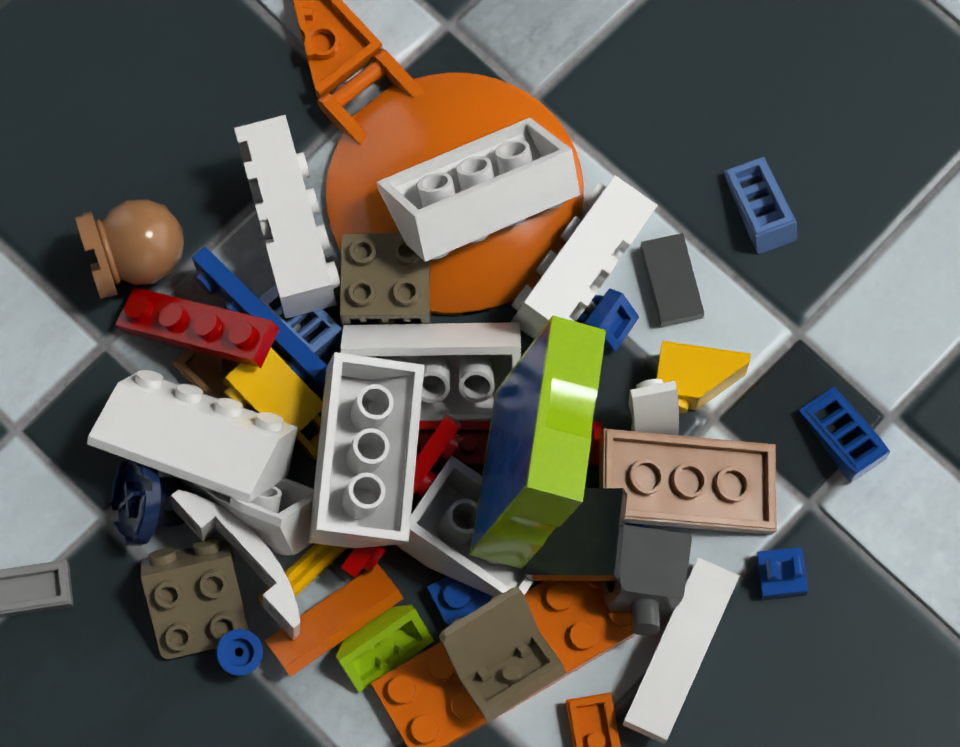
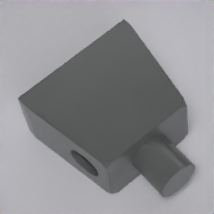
M624 525L619 581H601L606 606L612 611L631 613L633 633L643 636L658 633L660 631L659 617L670 616L682 601L685 592L692 534Z

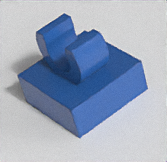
M609 288L604 296L595 295L592 299L596 306L590 316L581 314L579 319L583 324L606 330L604 347L616 352L640 317L623 293Z
M802 547L757 551L755 557L761 600L807 595L808 586Z

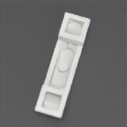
M177 490L171 495L173 510L202 542L216 530L270 588L263 594V608L293 640L300 635L301 622L294 592L280 563L261 538L239 518L216 503L186 491Z

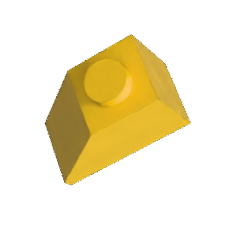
M662 341L656 379H662L663 383L675 381L679 414L687 413L688 409L696 411L746 375L751 353Z

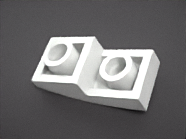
M650 379L637 384L636 389L630 390L628 404L632 417L631 431L678 435L679 407L675 381L663 383L662 379Z

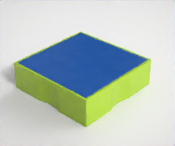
M552 315L496 390L470 556L522 569L544 545L549 535L556 528L560 527L583 502L591 446L593 414L599 387L606 330Z

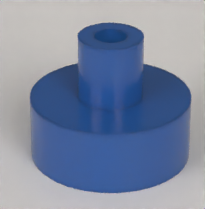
M233 629L223 634L218 640L215 655L218 664L223 670L233 675L242 676L253 672L259 666L263 657V647L259 638L254 633L244 629ZM236 648L241 649V654L239 656L235 655Z

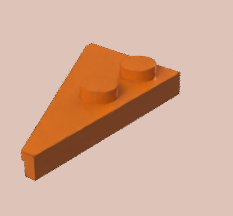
M292 0L318 98L327 92H332L369 63L372 57L383 49V45L342 0Z

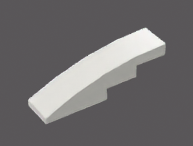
M697 558L686 582L683 599L670 617L626 715L623 726L666 744L740 575L702 558Z

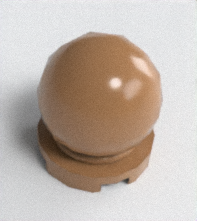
M148 199L126 200L111 208L103 221L98 219L95 222L92 211L75 217L85 251L94 249L98 263L91 264L90 266L100 299L118 295L115 284H119L120 280L135 286L154 284L171 274L182 258L184 245L183 228L165 205Z

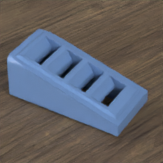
M764 157L724 171V177L758 254L797 240V222ZM759 177L763 180L745 188H742L740 185ZM765 193L769 194L768 196L762 197L760 199L751 202L748 201V199L757 197L759 195ZM775 208V211L758 218L755 216Z
M277 285L273 286L259 298L320 359L341 343L343 329L323 309L294 316L285 321L282 318L284 316L282 306L276 311L270 307L280 297ZM310 315L313 319L296 332L293 328ZM321 326L324 330L308 343L304 338Z

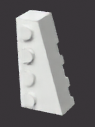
M286 115L234 128L285 319L337 305L333 289L341 287L335 261L329 263L325 261L323 251L331 250L324 224L318 226L315 224L313 215L320 213L314 188L307 190L305 188L303 179L310 177L304 152L296 154Z
M614 175L607 186L600 182L597 184L584 203L591 208L583 220L576 216L572 219L560 236V238L566 241L564 247L558 255L550 250L536 270L542 276L534 289L526 284L511 305L518 310L511 322H520V330L533 339L537 337L552 315L575 322L578 320L596 295V291L610 275L622 254L625 253L658 206L616 175Z

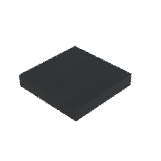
M585 488L583 502L560 527L556 528L549 535L544 545L526 564V577L530 581H619L627 493L624 488Z

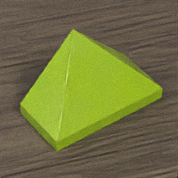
M412 604L395 606L343 640L336 658L355 689L360 693L369 687L371 682L392 671L434 642V639Z

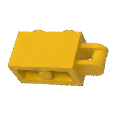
M270 348L261 368L240 363L225 377L223 384L228 389L224 392V395L227 398L237 400L243 404V408H248V410L257 413L269 412L277 414L283 418V422L298 427L295 442L312 459H317L321 417L318 414L322 412L323 402L272 348ZM311 422L319 432L309 441L300 431Z

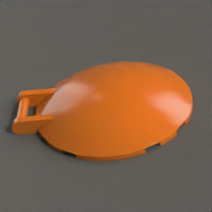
M385 49L380 50L372 57L373 62L333 94L327 92L317 100L323 113L342 133L329 164L325 197L331 231L340 252L343 234L400 233L378 190L377 181L527 118H532L572 149L580 195L565 201L558 208L547 209L530 216L521 224L507 226L493 232L482 241L470 242L450 251L442 258L430 260L431 314L463 316V313L485 309L492 311L513 303L526 284L534 289L542 277L536 272L537 268L550 250L557 255L566 244V241L560 238V236L575 216L579 219L582 217L584 183L579 158L571 138L551 111L533 96L512 84L496 78L471 73H440L413 79ZM383 75L393 84L353 116L343 108Z

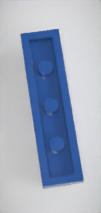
M206 246L192 257L197 271L194 278L198 284L211 296L217 292L227 302L224 305V308L227 310L272 320L280 329L271 348L287 361L286 364L304 383L307 381L318 391L325 384L327 365Z

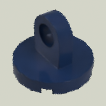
M127 459L128 461H122L118 466L112 484V510L118 511L119 521H113L112 525L121 543L126 546H142L149 542L156 526H177L185 523L174 510H163L165 500L177 490L195 493L179 479L159 477L158 470Z

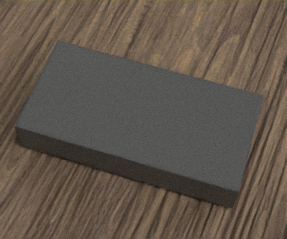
M680 233L641 242L640 249L660 326L665 327L704 318V309L684 234Z

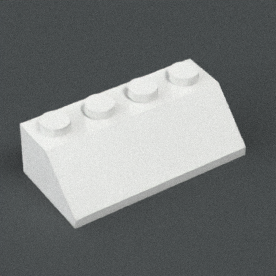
M527 118L377 181L378 190L406 245L425 262L431 259L442 258L450 251L470 242L482 241L493 232L507 226L521 224L530 216L547 209L558 208L565 201L580 195L572 149L532 118Z
M520 322L343 325L340 350L341 353L425 365L420 421H442L446 413L457 421H491L495 392L521 358Z
M334 352L326 368L308 543L347 548H364L407 544L409 542L425 365Z
M140 370L117 383L88 436L87 444L250 503L288 477L298 427L283 422V418L277 414L269 412L257 413L243 408V404L237 400L230 398L217 399L203 394V390L197 386L190 384L177 385L163 380V376L157 372Z

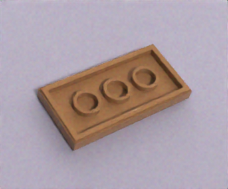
M603 429L599 433V488H624L627 493L625 523L772 535L777 532L776 444Z

